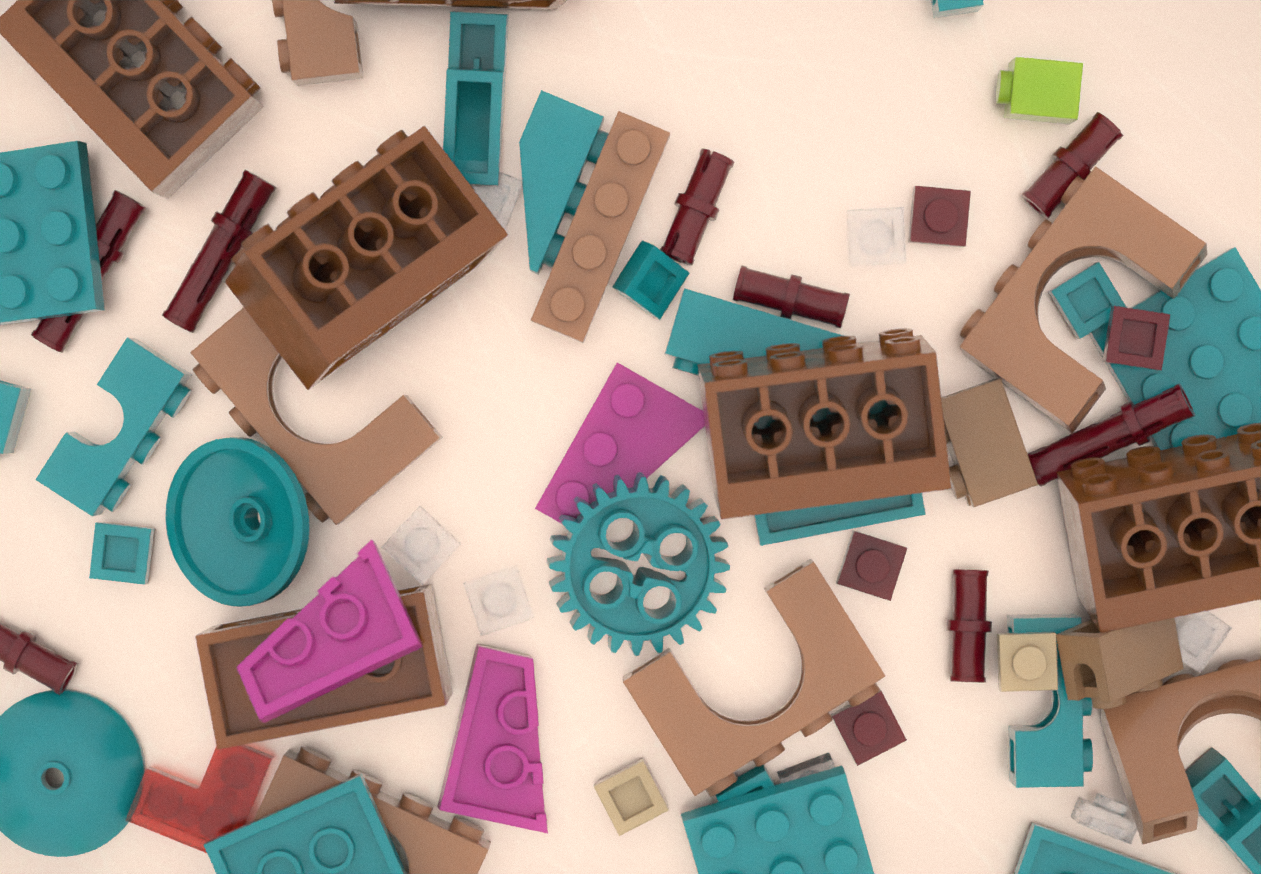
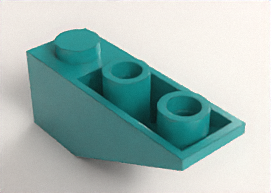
M541 90L519 141L529 268L531 272L538 275L543 264L553 268L565 236L557 233L566 212L570 215H575L587 187L586 184L579 182L587 161L594 164L597 163L609 134L601 130L604 116Z

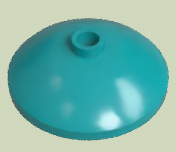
M229 437L207 442L192 451L181 463L168 491L165 518L167 537L172 554L187 580L206 597L229 606H251L266 602L282 593L295 579L303 564L310 530L305 495L290 466L268 446L243 437Z
M65 689L63 693L58 695L54 690H47L18 701L0 716V831L8 839L33 853L52 857H69L98 849L116 837L126 827L137 811L142 799L146 779L144 753L137 734L128 720L115 707L103 699L86 692ZM48 768H57L63 773L64 782L61 787H52L47 783L45 775Z

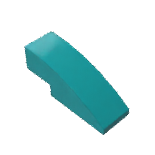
M450 12L443 150L469 184H499L509 14Z
M1212 747L1185 771L1198 806V816L1250 874H1261V798L1232 764Z

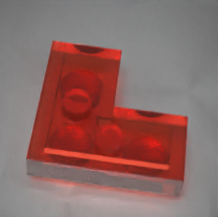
M247 745L219 750L216 747L200 786L149 766L144 773L126 821L207 853L204 847L207 841L247 824L274 756Z

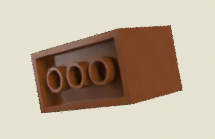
M17 0L0 16L1 36L151 192L166 199H169L264 107L254 97L261 87L232 58L223 64L215 56L222 49L221 45L192 16L185 23L180 20L176 14L183 6L177 0ZM99 10L106 11L105 20L99 26L92 25L94 15ZM138 50L142 52L147 50L144 55L145 62L138 68L135 66L130 67L133 62L132 56ZM177 90L180 92L187 90L184 96V105L180 109L174 107L169 109L172 103L170 98Z
M425 125L410 136H407L403 130H400L389 137L376 149L378 154L369 160L364 167L359 161L349 165L332 179L331 182L334 185L320 196V199L314 192L302 198L286 212L289 217L282 221L275 231L269 224L264 225L241 243L243 249L231 259L235 267L225 280L226 285L307 390L318 384L481 265L508 236L507 232Z
M900 328L882 331L879 333V341L857 343L856 336H838L822 340L823 348L800 351V344L786 343L767 347L766 356L744 358L743 351H725L709 355L710 363L698 364L713 492L720 518L729 519L952 489L936 351L922 335L913 336V329ZM880 400L887 402V406L877 414L870 413L869 409L874 406V403ZM828 407L831 414L827 415L826 419L815 422L812 415L816 414L817 410ZM771 415L775 420L770 423L769 427L764 429H758L754 425V423L759 421L760 417Z
M1261 423L1244 425L1237 429V434L1221 438L1208 434L1191 436L1182 441V446L1160 450L1156 446L1138 447L1128 451L1126 458L1105 462L1102 458H1086L1072 463L1069 470L1057 472L1077 595L1100 633L1261 600Z
M432 584L398 590L423 647L266 723L259 720L237 670V666L288 618L292 619L302 609L215 625L195 635L217 750L446 706L453 691Z

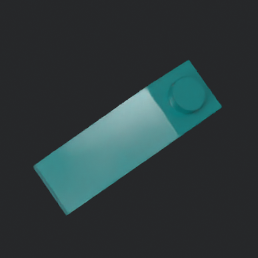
M684 288L665 355L675 357L672 368L699 376L698 364L710 363L709 355L714 353L743 351L744 358L766 356L767 347L786 343L800 344V351L823 348L822 340L844 335Z

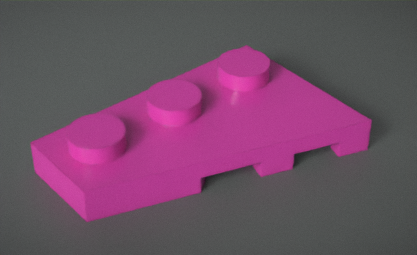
M616 363L535 509L561 523L559 519L561 514L574 518L581 514L573 500L576 496L584 499L589 504L596 500L592 487L595 483L600 485L608 494L614 491V476L619 475L627 488H632L637 472H642L647 479L705 426L703 410L623 365Z
M372 539L357 553L358 557L336 578L332 576L317 590L319 594L292 619L288 618L237 666L257 716L262 722L266 723L423 647L379 548Z
M476 644L437 807L440 811L548 834L542 786L544 784L543 770L540 761L538 738L539 722L534 662L531 656Z

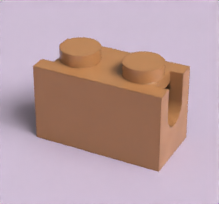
M1001 378L992 379L941 397L946 444L954 464L949 467L951 488L956 499L965 497L968 506L977 507L1038 485Z
M1175 618L1100 633L1092 619L1056 634L1068 700L1079 701L1089 697L1095 709H1109L1121 706L1127 702V695L1134 692L1157 689L1163 685L1162 679L1184 669Z

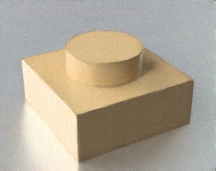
M1055 632L997 633L999 691L1058 690Z
M644 759L623 768L593 785L619 836L669 811V807Z

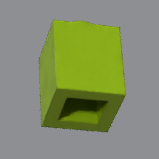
M1024 57L1012 59L1009 62L1008 71L1000 70L997 79L996 104H1005L1004 118L1071 124L1078 120L1083 63Z

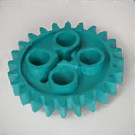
M637 472L632 488H627L621 477L615 475L613 481L614 491L608 494L597 483L593 484V493L596 499L594 502L589 504L584 499L576 496L573 500L581 514L577 518L562 514L559 517L561 523L569 531L567 536L552 535L550 537L552 545L561 550L562 555L549 557L546 563L550 569L562 572V574L551 579L549 586L552 592H568L556 603L560 612H570L577 609L569 622L572 628L577 631L590 623L587 634L590 643L595 645L607 634L608 647L613 653L619 650L624 640L629 642L634 656L640 655L643 641L650 640L657 653H662L663 637L669 634L674 641L682 645L684 638L681 628L687 624L699 632L703 629L696 617L699 610L713 614L717 612L716 607L708 598L709 593H725L727 589L722 582L714 578L716 573L730 570V565L726 560L715 557L716 553L728 547V542L723 537H710L720 527L719 520L715 516L700 519L708 505L701 498L686 505L690 490L684 484H681L670 495L669 480L662 475L657 479L653 489L648 487L647 479L642 472ZM619 518L632 520L633 531L626 540L621 542L607 540V528L614 520ZM673 533L685 535L686 545L682 552L673 557H665L660 554V544L665 537ZM594 548L607 550L615 556L630 561H638L641 553H643L653 567L669 571L685 572V578L683 580L672 579L646 567H639L636 574L633 575L625 562L604 557L596 558L591 556V551ZM602 572L616 574L617 583L612 591L604 595H596L590 592V583L597 574ZM662 586L670 590L669 599L661 608L648 609L643 606L644 597L650 589Z

